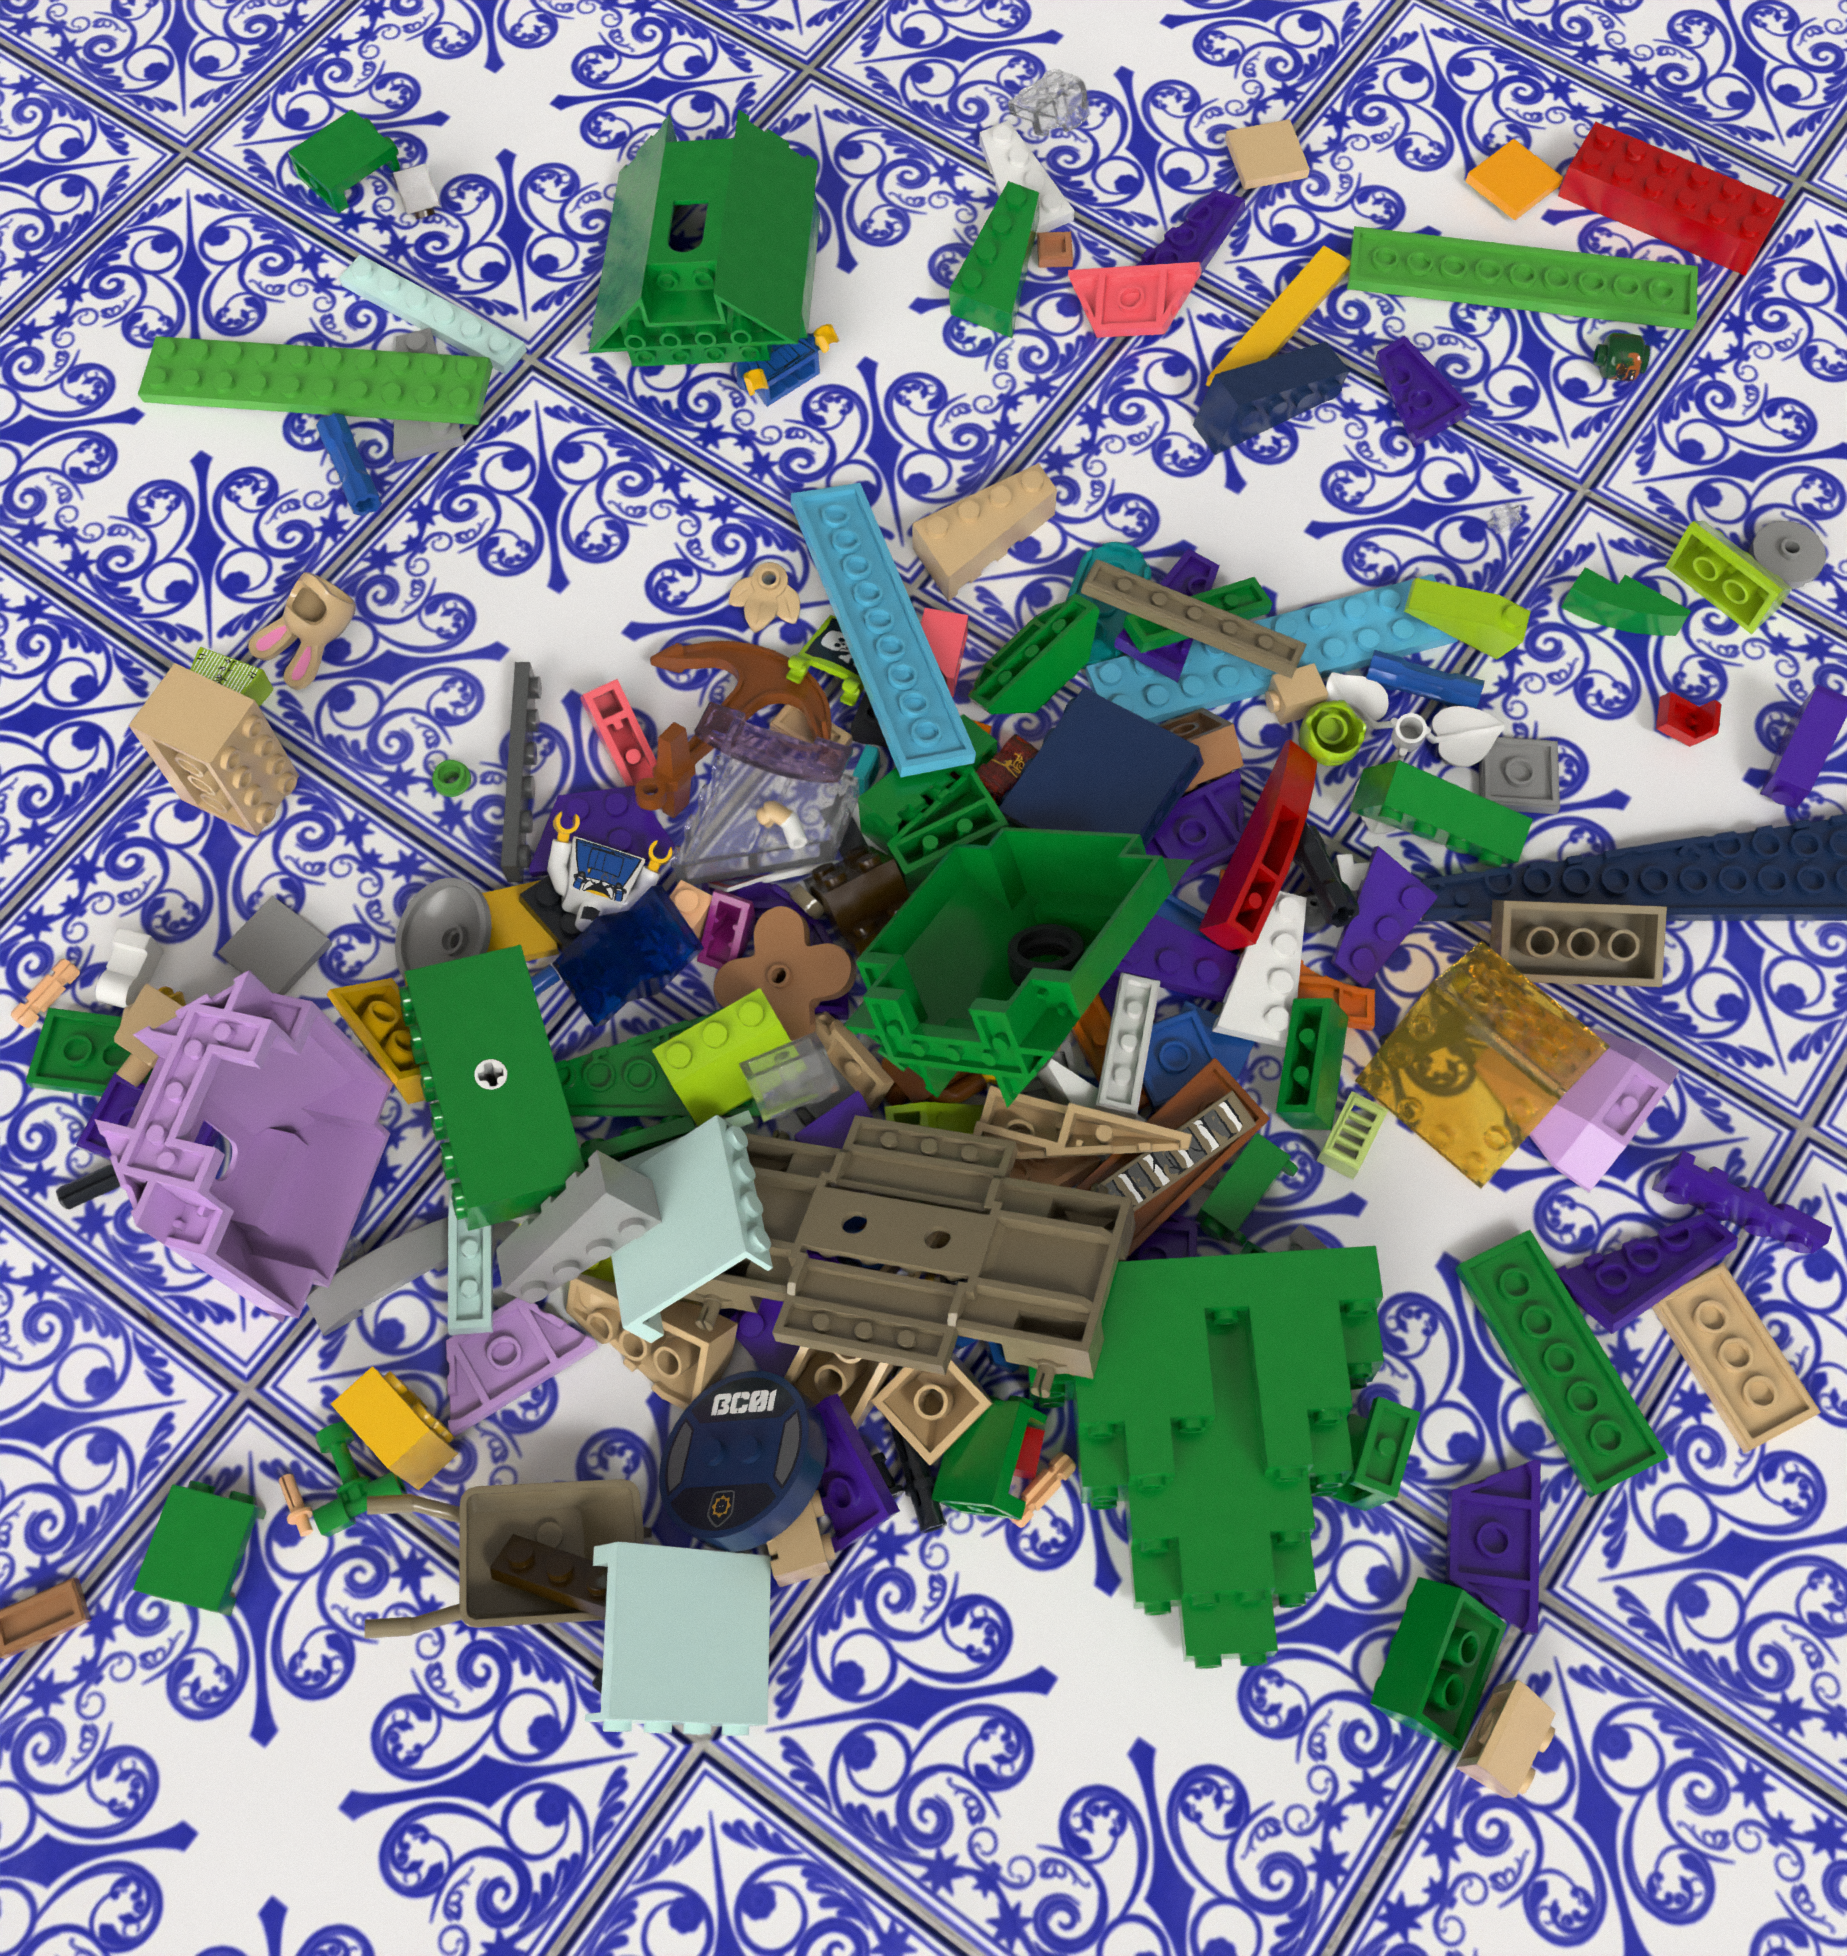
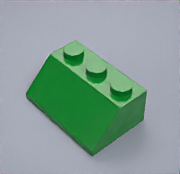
M1418 1577L1414 1589L1407 1599L1406 1610L1397 1633L1392 1638L1390 1651L1381 1675L1376 1680L1370 1704L1394 1721L1461 1752L1507 1624L1463 1589Z

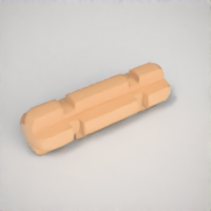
M64 958L59 960L51 969L54 973L51 976L46 974L25 997L28 1001L25 1004L20 1002L11 1012V1017L25 1028H30L40 1018L37 1014L40 1011L44 1013L66 990L63 986L66 983L71 984L79 976V969L70 961Z
M1062 1451L1058 1452L1048 1465L1050 1467L1048 1469L1044 1468L1021 1493L1022 1498L1020 1500L1026 1502L1022 1520L1010 1519L1018 1527H1024L1033 1517V1511H1039L1060 1488L1062 1484L1060 1481L1062 1479L1066 1481L1075 1471V1462Z

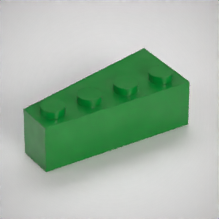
M1010 181L1007 182L949 289L951 315L1013 338L1023 285L1028 272L1029 258L1032 254L1039 223V192Z
M963 714L960 717L976 752L975 761L971 765L977 775L980 776L993 763L991 760L997 759L998 741ZM970 764L900 777L897 768L893 769L858 797L861 833L887 853L886 844L920 811L923 813L937 800V795L945 787L948 789L956 782V779L949 774L954 771L961 777L962 771Z
M1400 760L1364 768L1349 809L1350 812L1445 845L1451 851L1478 857V862L1493 868H1499L1502 864L1519 862L1533 821L1530 817Z

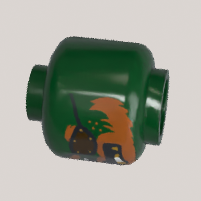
M1611 333L1606 337L1603 344H1597L1593 364L1594 366H1599V372L1603 379L1634 381L1639 374H1644L1647 369L1650 347L1645 345L1640 335Z

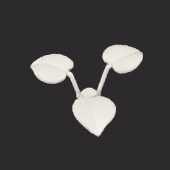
M1335 672L1330 674L1327 681L1326 690L1329 695L1326 702L1345 700L1358 718H1361L1363 723H1366V731L1369 726L1374 729L1393 728L1391 735L1392 743L1399 750L1396 761L1400 760L1403 762L1407 752L1416 750L1425 737L1430 743H1439L1438 753L1445 762L1456 767H1470L1480 762L1488 754L1504 729V723L1493 715L1464 706L1448 707L1434 716L1432 729L1436 736L1431 733V729L1427 727L1425 720L1414 713L1405 714L1399 719L1392 718L1391 721L1377 722V720L1384 717L1389 704L1388 695L1381 684L1368 680L1364 676L1343 675ZM1360 779L1358 780V782L1356 783V786H1355V788H1354L1353 798H1354V795H1355V792H1356V789H1357V786H1358V784H1359ZM1360 815L1369 831L1376 835L1385 834L1397 829Z

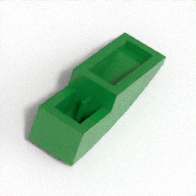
M1586 567L1572 585L1561 606L1562 609L1583 619L1606 627L1655 636H1676L1691 613V610L1627 575H1624L1617 585Z

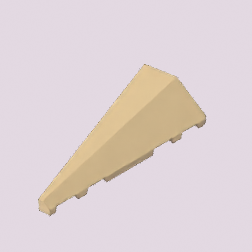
M993 1086L989 1088L980 1121H976L973 1132L974 1135L1016 1141L1018 1153L1015 1160L1189 1150L1192 1141V1134L1069 1103L1066 1106L1020 1093L1007 1108L1000 1088Z

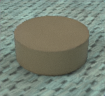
M799 883L789 893L790 897L814 920H818L825 913L823 906Z

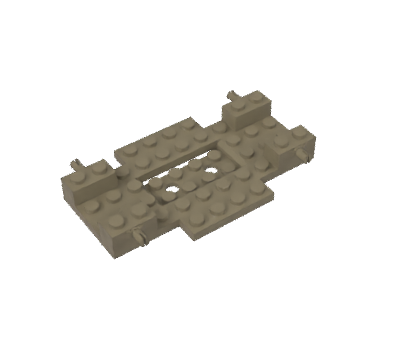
M857 1115L853 1119L842 1149L790 1141L789 1134L782 1130L780 1133L779 1130H774L772 1137L745 1133L748 1139V1146L746 1148L749 1161L756 1174L754 1179L756 1193L763 1206V1213L761 1215L764 1229L771 1242L769 1251L773 1268L767 1271L745 1258L682 1297L683 1299L698 1301L704 1304L695 1322L699 1328L703 1330L707 1328L708 1331H712L719 1311L722 1308H734L757 1313L762 1299L766 1298L783 1302L772 1331L776 1342L946 1375L958 1336L1002 1344L1006 1362L1035 1368L1037 1373L1031 1387V1393L1040 1397V1393H1042L1043 1398L1050 1396V1389L1055 1374L1066 1373L1091 1379L1094 1378L1104 1343L1101 1323L1117 1263L1127 1260L1136 1228L1132 1198L1108 1194L1109 1189L1103 1184H1100V1188H1098V1183L1092 1184L1091 1190L1086 1191L1010 1178L1018 1153L1016 1141ZM854 1216H860L867 1220V1225L861 1232L850 1234L843 1230L844 1223ZM936 1231H943L950 1235L947 1245L939 1249H933L926 1245V1239L929 1235ZM806 1251H817L826 1258L837 1255L859 1259L865 1265L881 1263L901 1267L907 1273L925 1271L941 1274L950 1281H957L963 1278L968 1279V1282L958 1281V1285H951L809 1258Z

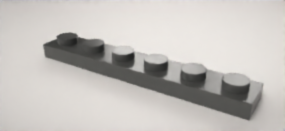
M515 662L501 853V868L507 882H523L524 868H529L531 863L530 846L526 845V833H532L533 815L532 811L528 810L529 799H534L535 780L533 776H530L531 765L537 764V745L533 742V732L539 731L540 719L538 709H535V699H541L542 685L540 676L534 675L530 662Z

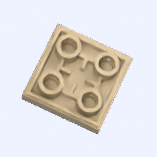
M1290 119L1226 131L1225 141L1244 190L1308 178L1310 168Z

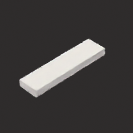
M1122 972L1120 974L1096 1098V1110L1136 1119L1160 981Z

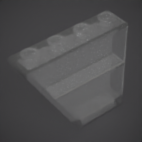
M728 742L723 754H718L714 759L711 771L713 777L709 785L704 784L701 788L698 798L699 808L696 815L691 814L686 822L685 840L682 846L677 845L671 857V868L675 869L676 885H678L680 880L696 885L833 861L858 802L859 778ZM767 801H777L797 813L807 837V844L799 849H791L782 827L776 823L771 827L761 825L756 818L757 810L764 807L763 805Z

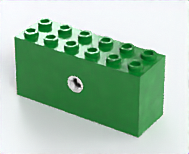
M521 945L404 971L405 986L398 988L401 999L400 1008L404 1024L409 1026L410 1045L415 1064H420V1083L425 1102H434L429 1104L432 1115L430 1120L436 1142L444 1140V1143L440 1144L445 1178L447 1181L452 1179L455 1181V1183L451 1184L453 1194L451 1199L456 1219H465L467 1229L471 1231L542 1212L540 1205L549 1196L557 1198L566 1189L565 1181L575 1171L583 1173L586 1169Z

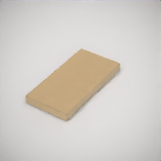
M1724 1263L1697 1275L1652 1306L1662 1325L1744 1453L1821 1413Z

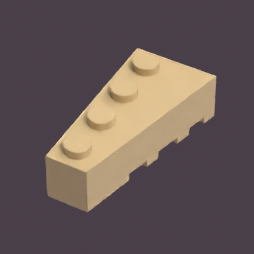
M819 1490L815 1491L807 1507L786 1530L774 1539L766 1542L769 1554L773 1560L770 1561L773 1577L779 1587L831 1573L828 1561L835 1560L836 1557L830 1534L821 1535L817 1518L825 1516Z

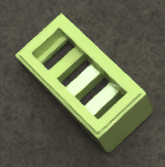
M1351 1091L1316 1161L1353 1180L1389 1109ZM1356 1105L1375 1115L1374 1121L1351 1111L1353 1106ZM1347 1118L1369 1128L1368 1133L1345 1123ZM1341 1130L1362 1140V1145L1339 1135ZM1335 1142L1357 1153L1356 1157L1354 1158L1334 1148Z

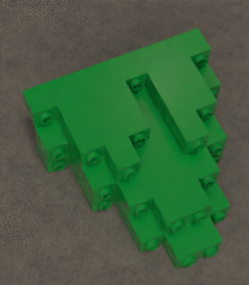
M1376 1246L1118 1262L1101 1320L1104 1343L1094 1378L1091 1379L1066 1373L1055 1374L1050 1389V1396L1043 1398L1042 1393H1040V1397L1031 1393V1387L1033 1386L1037 1370L1028 1366L1029 1394L1032 1402H1039V1407L1058 1408L1064 1406L1065 1401L1073 1400L1081 1504L1090 1503L1091 1509L1106 1510L1116 1508L1119 1501H1124L1134 1609L1144 1608L1145 1615L1157 1616L1170 1614L1171 1607L1178 1606L1183 1661H1194L1196 1669L1222 1667L1223 1659H1240V1666L1268 1664L1267 1657H1273L1278 1652L1272 1601L1279 1600V1607L1281 1608L1302 1607L1306 1605V1599H1311L1317 1592L1310 1536L1316 1529L1312 1496L1325 1497L1337 1494V1488H1343L1354 1471L1347 1416L1353 1407L1351 1390L1367 1387V1383L1373 1381L1384 1362L1377 1308L1383 1299Z

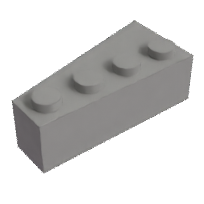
M596 1150L588 1158L589 1167L583 1173L575 1171L565 1181L566 1189L557 1198L549 1196L540 1205L542 1211L540 1215L535 1219H526L496 1248L503 1291L530 1304L540 1301L547 1294L566 1282L574 1280L580 1273L599 1261L609 1258L612 1253L632 1240L642 1237L648 1230L661 1223L652 1180Z

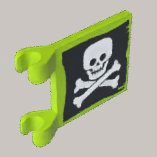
M830 615L802 650L790 657L788 667L791 669L787 673L786 679L800 684L809 667L813 666L844 679L842 684L844 693L840 697V702L854 706L864 686L837 618Z

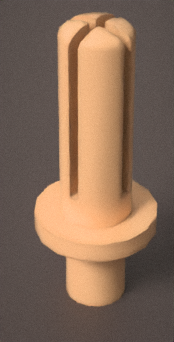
M285 1474L279 1478V1484L291 1513L287 1517V1522L290 1525L296 1524L300 1536L304 1537L313 1532L309 1518L313 1515V1509L305 1507L293 1474Z

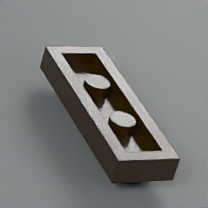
M515 1534L511 1536L490 1566L492 1580L605 1618L608 1567L593 1566L592 1560Z

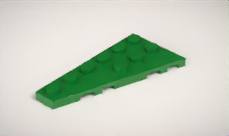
M724 1008L689 1021L684 1020L627 1039L625 1042L610 1047L605 1046L593 1050L591 1053L577 1058L556 1062L555 1065L570 1117H668L671 1115L685 1117L690 1115L652 1050ZM762 1093L720 1117H732L749 1110L752 1118H762Z

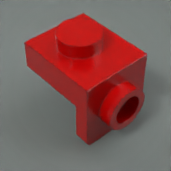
M1669 692L1660 696L1656 729L1691 747L1718 734L1722 704L1713 700L1699 707L1679 695Z

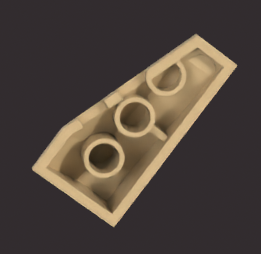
M583 1274L570 1281L566 1312L601 1344L610 1343L625 1357L623 1364L632 1372L638 1369L654 1383L651 1389L659 1397L683 1410L704 1390L720 1381L732 1360L738 1323L718 1314L713 1330L708 1331L707 1328L703 1330L695 1323L700 1315L702 1306L678 1300L660 1311L664 1336L650 1343L622 1327L616 1283Z

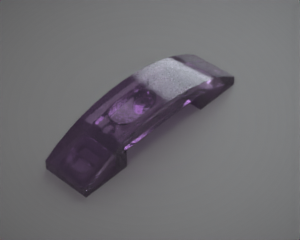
M710 701L694 730L695 736L740 762L769 773L802 781L818 783L839 782L853 754L852 747L818 736L812 744L747 723L744 712Z

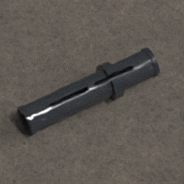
M889 1422L907 1483L904 1486L905 1494L911 1497L920 1533H929L947 1526V1522L940 1503L931 1499L937 1477L932 1476L928 1463Z

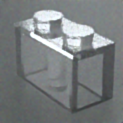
M816 1032L739 1063L753 1102L763 1122L770 1119L783 1118L798 1107L808 1103L821 1102L828 1098L831 1093L840 1090L826 1049Z

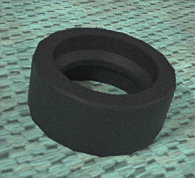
M1039 924L1025 928L1016 933L1008 943L1009 976L1013 983L1019 987L1033 968L1071 971L1085 953L1084 941L1078 932L1062 925ZM1042 955L1064 957L1053 962L1030 961V959Z

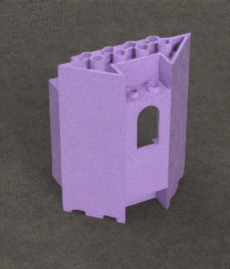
M248 970L234 978L235 984L213 997L208 993L176 1010L177 1017L155 1029L147 1026L133 1034L159 1057L127 1127L97 1119L94 1120L100 1134L105 1137L112 1154L109 1158L120 1186L126 1190L133 1210L131 1214L136 1227L283 1323L286 1315L299 1319L312 1284L327 1288L331 1284L390 1136V1132L378 1120L393 1083L312 1001L272 993ZM203 1121H206L226 1137L232 1145L231 1163L226 1173L219 1179H215L225 1154L215 1147L194 1143Z

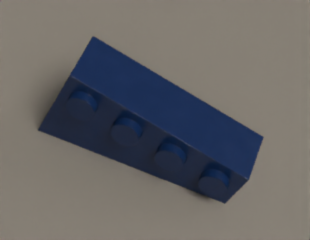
M1322 342L1215 374L1193 426L1214 455H1217L1305 411L1334 399L1342 391V385L1350 371L1327 342Z

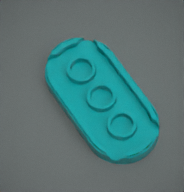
M1108 542L1103 543L1102 547L1095 550L1092 548L1082 557L1067 597L1076 593L1097 605L1100 610L1089 662L1081 669L1086 670L1088 665L1119 658L1125 654L1115 648L1114 643L1116 637L1124 628L1125 617L1131 613L1081 593V589L1096 559L1151 580L1149 563L1147 565L1144 555L1137 548L1129 544Z

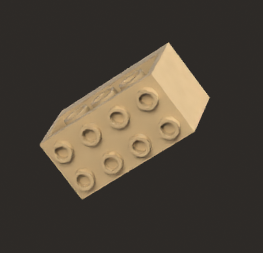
M176 663L172 665L128 725L182 801L257 837L262 829L273 821L276 809L285 796L290 795L296 787L299 774L256 701Z

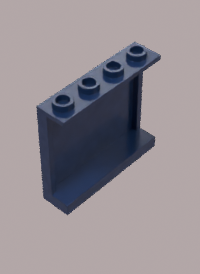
M1083 687L1078 696L1068 702L1064 710V716L1057 726L1047 732L1043 739L1042 747L1036 756L1025 763L1021 777L1013 789H1009L1004 793L999 809L1009 823L1008 827H1012L1015 823L1022 828L1140 834L1146 849L1204 765L1199 746Z

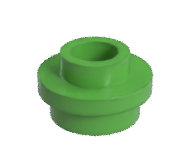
M445 760L435 768L432 782L439 794L446 797H456L463 794L469 788L471 774L463 763L456 760ZM452 777L458 778L453 783H447V781Z

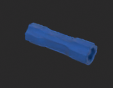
M333 413L330 416L322 417L316 424V427L342 482L343 491L353 514L365 516L370 512H376L382 502L358 452L356 441L345 416Z
M1374 650L1366 674V679L1378 682L1384 689L1391 691L1400 690L1442 702L1448 707L1464 706L1475 709L1478 706L1485 682L1484 680L1463 674H1450L1411 663L1402 657Z

